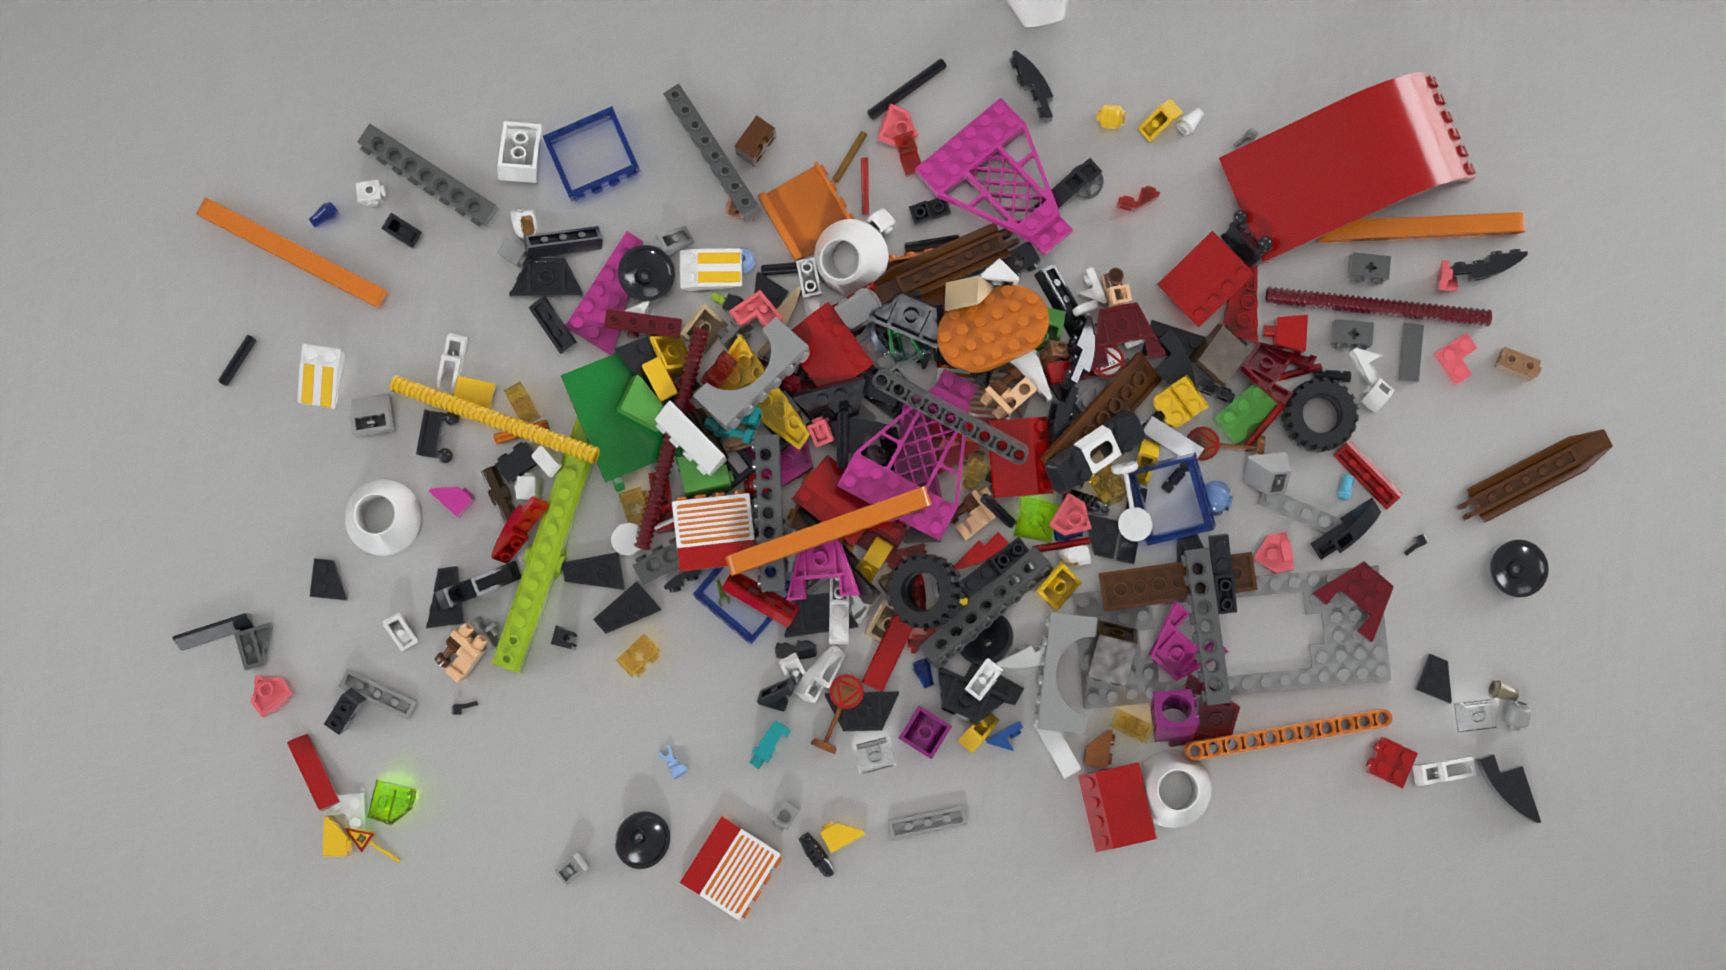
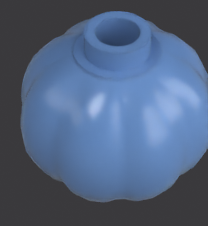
M1218 480L1208 482L1203 488L1199 487L1196 494L1201 511L1209 516H1218L1224 510L1228 511L1233 500V496L1229 495V487L1224 482Z

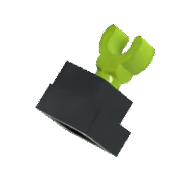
M713 292L710 298L713 302L723 305L722 309L728 313L744 301L741 297L729 293L726 298Z

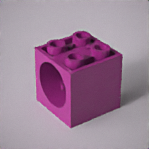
M1192 689L1153 692L1150 710L1154 742L1190 740L1194 738L1195 732H1198L1200 722L1199 714H1195L1197 698L1193 696ZM1167 709H1178L1187 718L1183 722L1175 723L1169 721L1163 715V712Z
M918 705L898 739L932 759L952 726Z

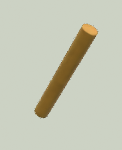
M860 131L833 176V181L839 183L866 138L867 134Z

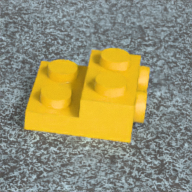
M1188 375L1158 392L1153 398V405L1156 410L1164 413L1166 424L1169 427L1173 426L1174 429L1190 421L1192 417L1209 407Z

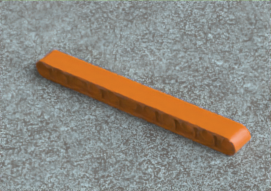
M206 197L196 213L201 218L376 308L380 307L388 292Z
M1523 212L1359 219L1318 238V242L1331 243L1520 234L1525 232V220Z
M924 486L726 556L725 559L731 576L927 508L932 505L927 488Z
M1374 709L1188 742L1184 745L1183 753L1189 759L1199 760L1386 727L1391 724L1393 716L1386 709ZM1380 713H1383L1385 716V719L1382 723H1380L1378 720V715ZM1362 716L1366 718L1364 726H1361L1359 723V719ZM1343 719L1348 723L1347 728L1344 730L1341 728V721ZM1325 722L1329 725V730L1326 733L1322 731V725ZM1305 726H1308L1310 728V734L1308 736H1305L1303 734V729ZM1287 729L1291 731V737L1288 740L1284 737V732ZM1269 732L1273 736L1270 743L1265 739L1266 734ZM1249 736L1254 738L1252 746H1248L1246 742ZM1230 739H1233L1235 747L1230 750L1227 743ZM1212 742L1216 744V751L1213 753L1209 751V744ZM1195 745L1198 752L1195 756H1192L1190 748Z

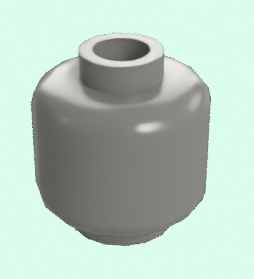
M1513 701V703L1507 705L1504 722L1508 724V728L1520 731V728L1528 727L1532 714L1528 704Z

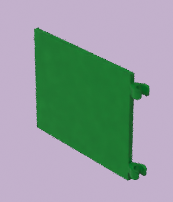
M613 354L560 376L589 445L599 448V456L596 462L605 483L612 480L615 491L620 492L625 489L620 476L659 461L658 455L661 454L659 451L662 450L661 444L664 441L660 438L662 436L660 431L655 432L616 411L634 374L629 368H626L618 355ZM666 399L661 403L665 406L669 400ZM680 446L678 451H675L677 466H679L677 457H685Z

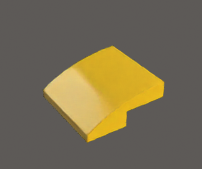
M458 376L453 397L462 398L464 401L467 400L469 403L473 402L474 404L484 406L485 409L490 408L491 410L496 384Z

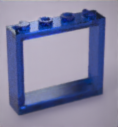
M612 106L542 136L571 202L583 200L590 193L598 194L603 191L604 187L609 185L610 187L616 186L621 183L620 180L625 178L632 179L641 172ZM612 120L632 165L572 190L553 145Z
M1196 452L1138 466L1136 471L1128 473L1133 502L1136 507L1147 511L1137 474L1187 462L1204 523L1155 535L1152 529L1150 535L1143 539L1146 541L1147 546L1211 531L1217 526Z
M725 567L714 568L693 593V597L752 646L773 619L767 617L754 634H751L703 592ZM767 567L766 573L769 576H775L776 569L774 567L771 569ZM788 579L786 580V590H785V592H786L787 594H788V590H789V586H790V582H791V581H789Z

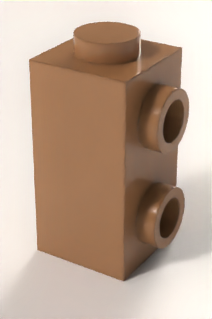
M1507 347L1500 350L1494 366L1528 381L1535 379V377L1537 378L1542 369L1540 367V360Z

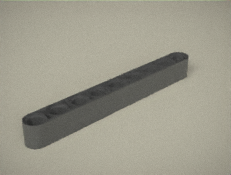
M880 369L874 375L873 384L877 389L1015 464H1023L1027 460L1029 448L1021 441L888 369ZM884 375L887 378V382H880L878 376ZM895 385H902L904 392H898ZM919 394L922 400L917 402L912 398V395ZM929 404H937L939 410L933 411L930 409ZM949 412L954 413L956 419L950 420L946 414ZM970 422L973 428L966 429L963 423ZM987 431L990 434V438H983L981 432ZM1003 440L1008 446L1001 448L998 445V441ZM1022 450L1025 456L1018 457L1015 451Z

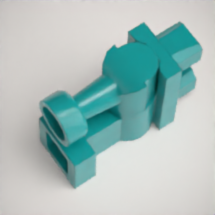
M754 407L750 415H745L739 424L747 427L745 431L736 427L727 432L711 417L706 418L704 426L712 431L716 437L730 439L732 436L743 438V442L750 445L763 414L761 408Z
M775 720L760 741L758 747L756 746L752 752L755 755L749 763L757 769H760L765 761L768 763L772 759L770 755L775 752L776 744L781 736L784 735L787 738L791 730Z

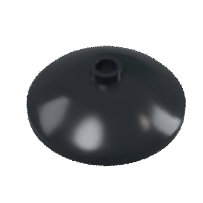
M640 245L630 249L624 254L618 265V280L621 287L630 297L639 301L651 302L664 297L674 283L675 269L670 257L663 250L655 246ZM641 274H646L648 278L643 279Z
M1512 540L1504 543L1495 551L1490 562V574L1494 584L1501 592L1511 597L1522 598L1535 594L1544 586L1548 577L1549 566L1545 554L1537 545L1526 540ZM1514 566H1517L1519 569L1517 573L1513 571Z
M1003 615L999 616L990 627L978 634L975 640L970 641L960 654L965 660L975 665L982 666L987 658L994 663L998 662L1006 656L1012 647L1014 633L1011 624Z
M649 811L636 812L627 817L619 826L615 836V850L619 859L634 869H646L657 864L665 856L670 844V830L667 823L662 817ZM637 834H639L640 836H639V838L636 840L635 837H636Z

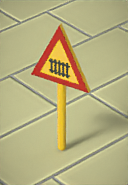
M344 826V829L361 853L369 844L397 863L400 862V859L370 841L375 832Z

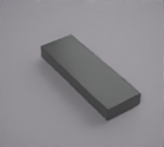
M1403 324L1399 380L1419 382L1424 325Z

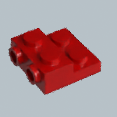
M896 520V522H884L867 528L856 545L868 551L876 537H881L894 546L884 561L889 564L908 532L906 529L907 525L900 520Z
M1381 737L1374 744L1373 750L1375 752L1373 757H1369L1366 763V768H1368L1366 773L1403 789L1418 753L1392 740Z

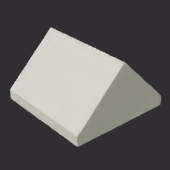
M1000 258L980 276L992 284L994 288L1003 285H1017L1019 277Z

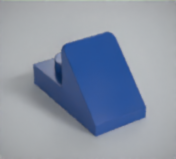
M1018 721L985 741L987 744L1014 751L1007 737L1010 736L1012 739L1020 735V730L1023 729V726Z

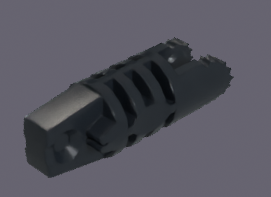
M1074 489L1069 491L1070 494L1085 502L1087 512L1090 511V513L1108 516L1111 503ZM1067 493L1063 494L1062 500H1064Z
M807 832L798 838L804 853L813 866L818 868L824 877L833 876L835 869L828 860V855L810 833Z

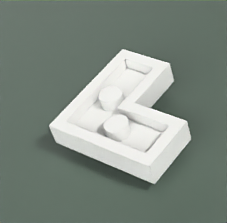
M365 793L337 795L340 802L327 809L326 816L346 814V827L368 831Z

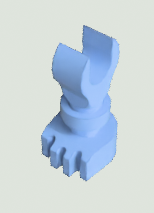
M666 745L669 754L664 756L659 750V755L668 762L667 766L669 769L672 768L670 774L673 779H677L689 769L686 765H678L679 761L673 757L672 748Z

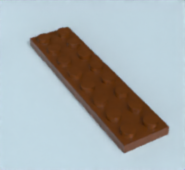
M1137 352L1040 457L1044 465L1051 457L1090 434L1121 410L1129 409L1134 412L1162 381L1161 377L1142 352ZM1107 441L1103 442L1102 444L1094 448L1090 453V458H1092Z
M1252 552L1232 554L1231 564L1232 573L1234 574L1235 593L1258 590ZM1181 562L1098 573L1104 612L1170 603L1175 600H1187L1186 595L1189 594V588L1184 583L1186 567H1183ZM1195 563L1192 570L1195 574H1200L1202 568L1199 564ZM1202 583L1195 585L1196 592L1199 594L1204 592V585Z

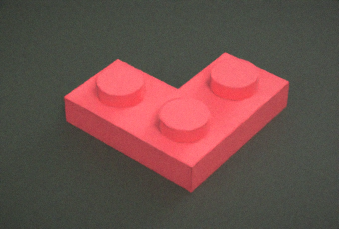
M761 290L729 311V314L740 328L755 318L764 327L775 317L781 322L783 321V317Z
M1468 333L1434 353L1453 384L1457 385L1472 375L1462 358L1478 348Z

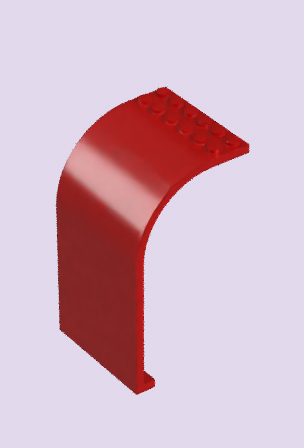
M1416 72L1373 85L1219 158L1240 209L1248 215L1246 224L1252 238L1256 239L1255 243H1258L1259 239L1263 236H1268L1273 240L1272 249L1265 251L1261 258L1263 262H1270L1284 253L1418 193L1454 181L1469 182L1476 179L1474 175L1476 169L1473 163H1469L1467 159L1469 153L1465 145L1462 146L1459 141L1461 139L1460 132L1457 128L1454 129L1453 116L1444 106L1447 103L1443 94H1439L1437 90L1439 84L1435 76L1432 77L1424 72Z

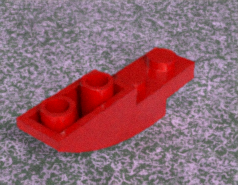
M532 496L525 505L519 504L505 523L495 543L491 558L507 564L529 539L527 532L549 508L548 502Z

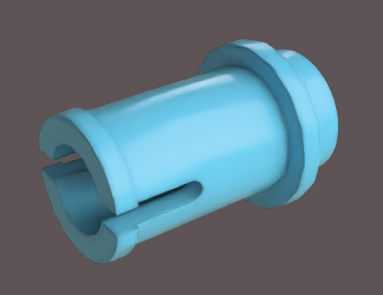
M1343 475L1340 490L1337 491L1338 498L1349 500L1352 497L1351 490L1355 478L1350 475Z

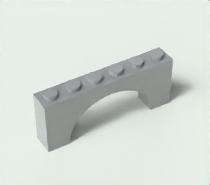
M777 317L762 329L764 338L771 346V357L766 370L755 382L737 390H721L706 383L693 395L695 403L727 432L735 429L745 415H750L754 407L759 402H763L772 389H777L786 376H790L795 371V367L800 362H805L809 357L808 345Z
M1050 612L1049 616H1046L1045 628H1048L1047 636H1043L1042 647H1046L1045 655H1041L1040 666H1043V674H1039L1038 679L1041 693H1037L1036 705H1039V711L1034 715V724L1037 725V729L1085 734L1087 715L1074 711L1063 701L1057 688L1056 670L1061 655L1069 645L1079 639L1094 638L1096 636V617Z

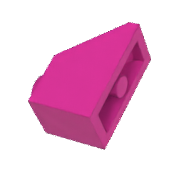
M459 487L431 488L429 490L437 500L458 518L475 502L471 498L473 494L467 488L462 490Z

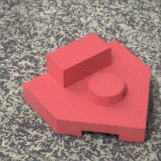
M889 104L888 110L880 124L876 140L894 147L919 136L911 121L909 112L896 105Z
M1069 492L1048 525L1064 536L1092 529L1085 502Z
M1287 532L1267 535L1254 554L1253 559L1273 573L1293 570L1294 558Z
M255 676V687L251 703L260 716L265 718L269 713H275L289 702L288 698L294 692L281 677Z

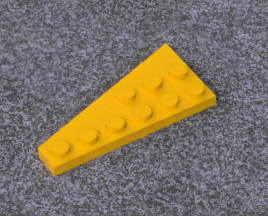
M740 334L707 382L717 389L737 390L755 382L766 369ZM779 387L772 389L768 393L767 398L755 406L762 410L761 422L777 434H780L782 438L800 450L810 437L807 426Z

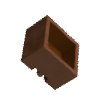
M756 115L735 144L736 154L755 167L762 157L761 154L767 151V146H770L777 137L775 127Z

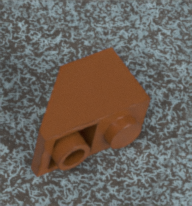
M1107 729L1085 745L1083 765L1106 769L1108 765H1111L1113 754L1110 753V746H1114L1115 734H1112L1113 730Z

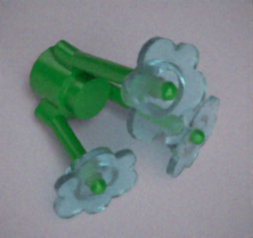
M888 328L890 350H886V353L882 354V358H893L894 362L913 358L914 354L908 353V351L903 349L901 336L904 335ZM893 337L897 339L900 352L894 349ZM909 337L917 351L913 362L924 359V357L932 352V350H921L916 340Z

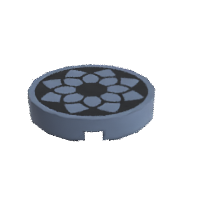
M874 322L869 327V333L872 332L871 340L882 354L885 355L887 353L888 357H890L888 328ZM893 337L895 355L898 353L899 347L897 339Z

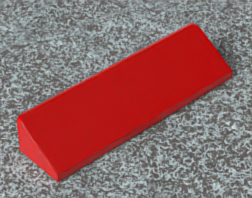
M1350 440L1346 441L1333 454L1386 509L1391 507L1403 495Z
M730 573L722 587V590L787 628L791 625L800 609L799 606L787 601L773 591L761 592V587H758V583L742 573L731 576Z
M894 614L861 681L881 692L884 690L913 629L908 623H902L899 620L900 616H895Z
M305 734L288 741L287 744L318 810L325 811L338 804L340 800L309 735Z

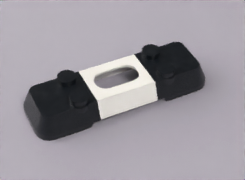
M1129 409L1121 410L1090 434L1051 457L1045 464V471L1055 492L1059 494L1069 492L1080 483L1088 481L1092 475L1126 452H1131L1136 445L1141 443L1146 435L1137 415ZM1109 441L1113 447L1112 453L1100 462L1093 463L1090 458L1091 451L1103 442Z

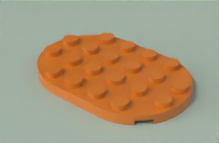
M1019 285L996 287L979 304L946 312L938 326L937 342L940 353L950 365L957 369L967 370L970 373L992 370L1032 352L1043 342L1049 328V312L1042 298L1026 287Z

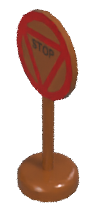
M1204 426L1191 430L1187 438L1204 448L1197 459L1204 461L1213 458L1219 448L1256 451V454L1263 455L1266 436L1258 437L1257 446L1220 443L1215 431Z
M849 674L840 675L834 679L830 686V698L838 708L824 741L818 738H813L811 741L812 745L832 754L836 753L837 747L828 742L842 708H854L861 702L864 695L861 681Z

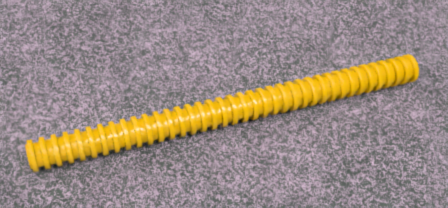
M398 375L394 376L390 382V391L397 394L401 393V395H406V397L414 400L417 399L419 402L422 401L425 404L433 405L445 411L449 410L450 413L460 415L461 417L465 416L467 419L476 420L478 423L481 422L483 425L492 426V428L503 430V432L508 431L509 434L514 436L519 435L520 438L524 437L525 440L535 441L536 444L546 445L547 448L557 449L559 452L568 453L570 456L579 457V459H584V461H589L592 464L598 459L599 448L593 447V445L588 446L587 443L582 441L577 442L576 439L571 437L566 438L565 435L555 434L554 431L550 432L549 429L539 428L537 425L528 424L526 421L517 420L515 417L512 418V416H507L504 413L501 414V412L490 410V408L485 409L484 406L469 403V401H464L462 398L453 397L451 394L442 393V391H437L409 379L405 380V378H400Z

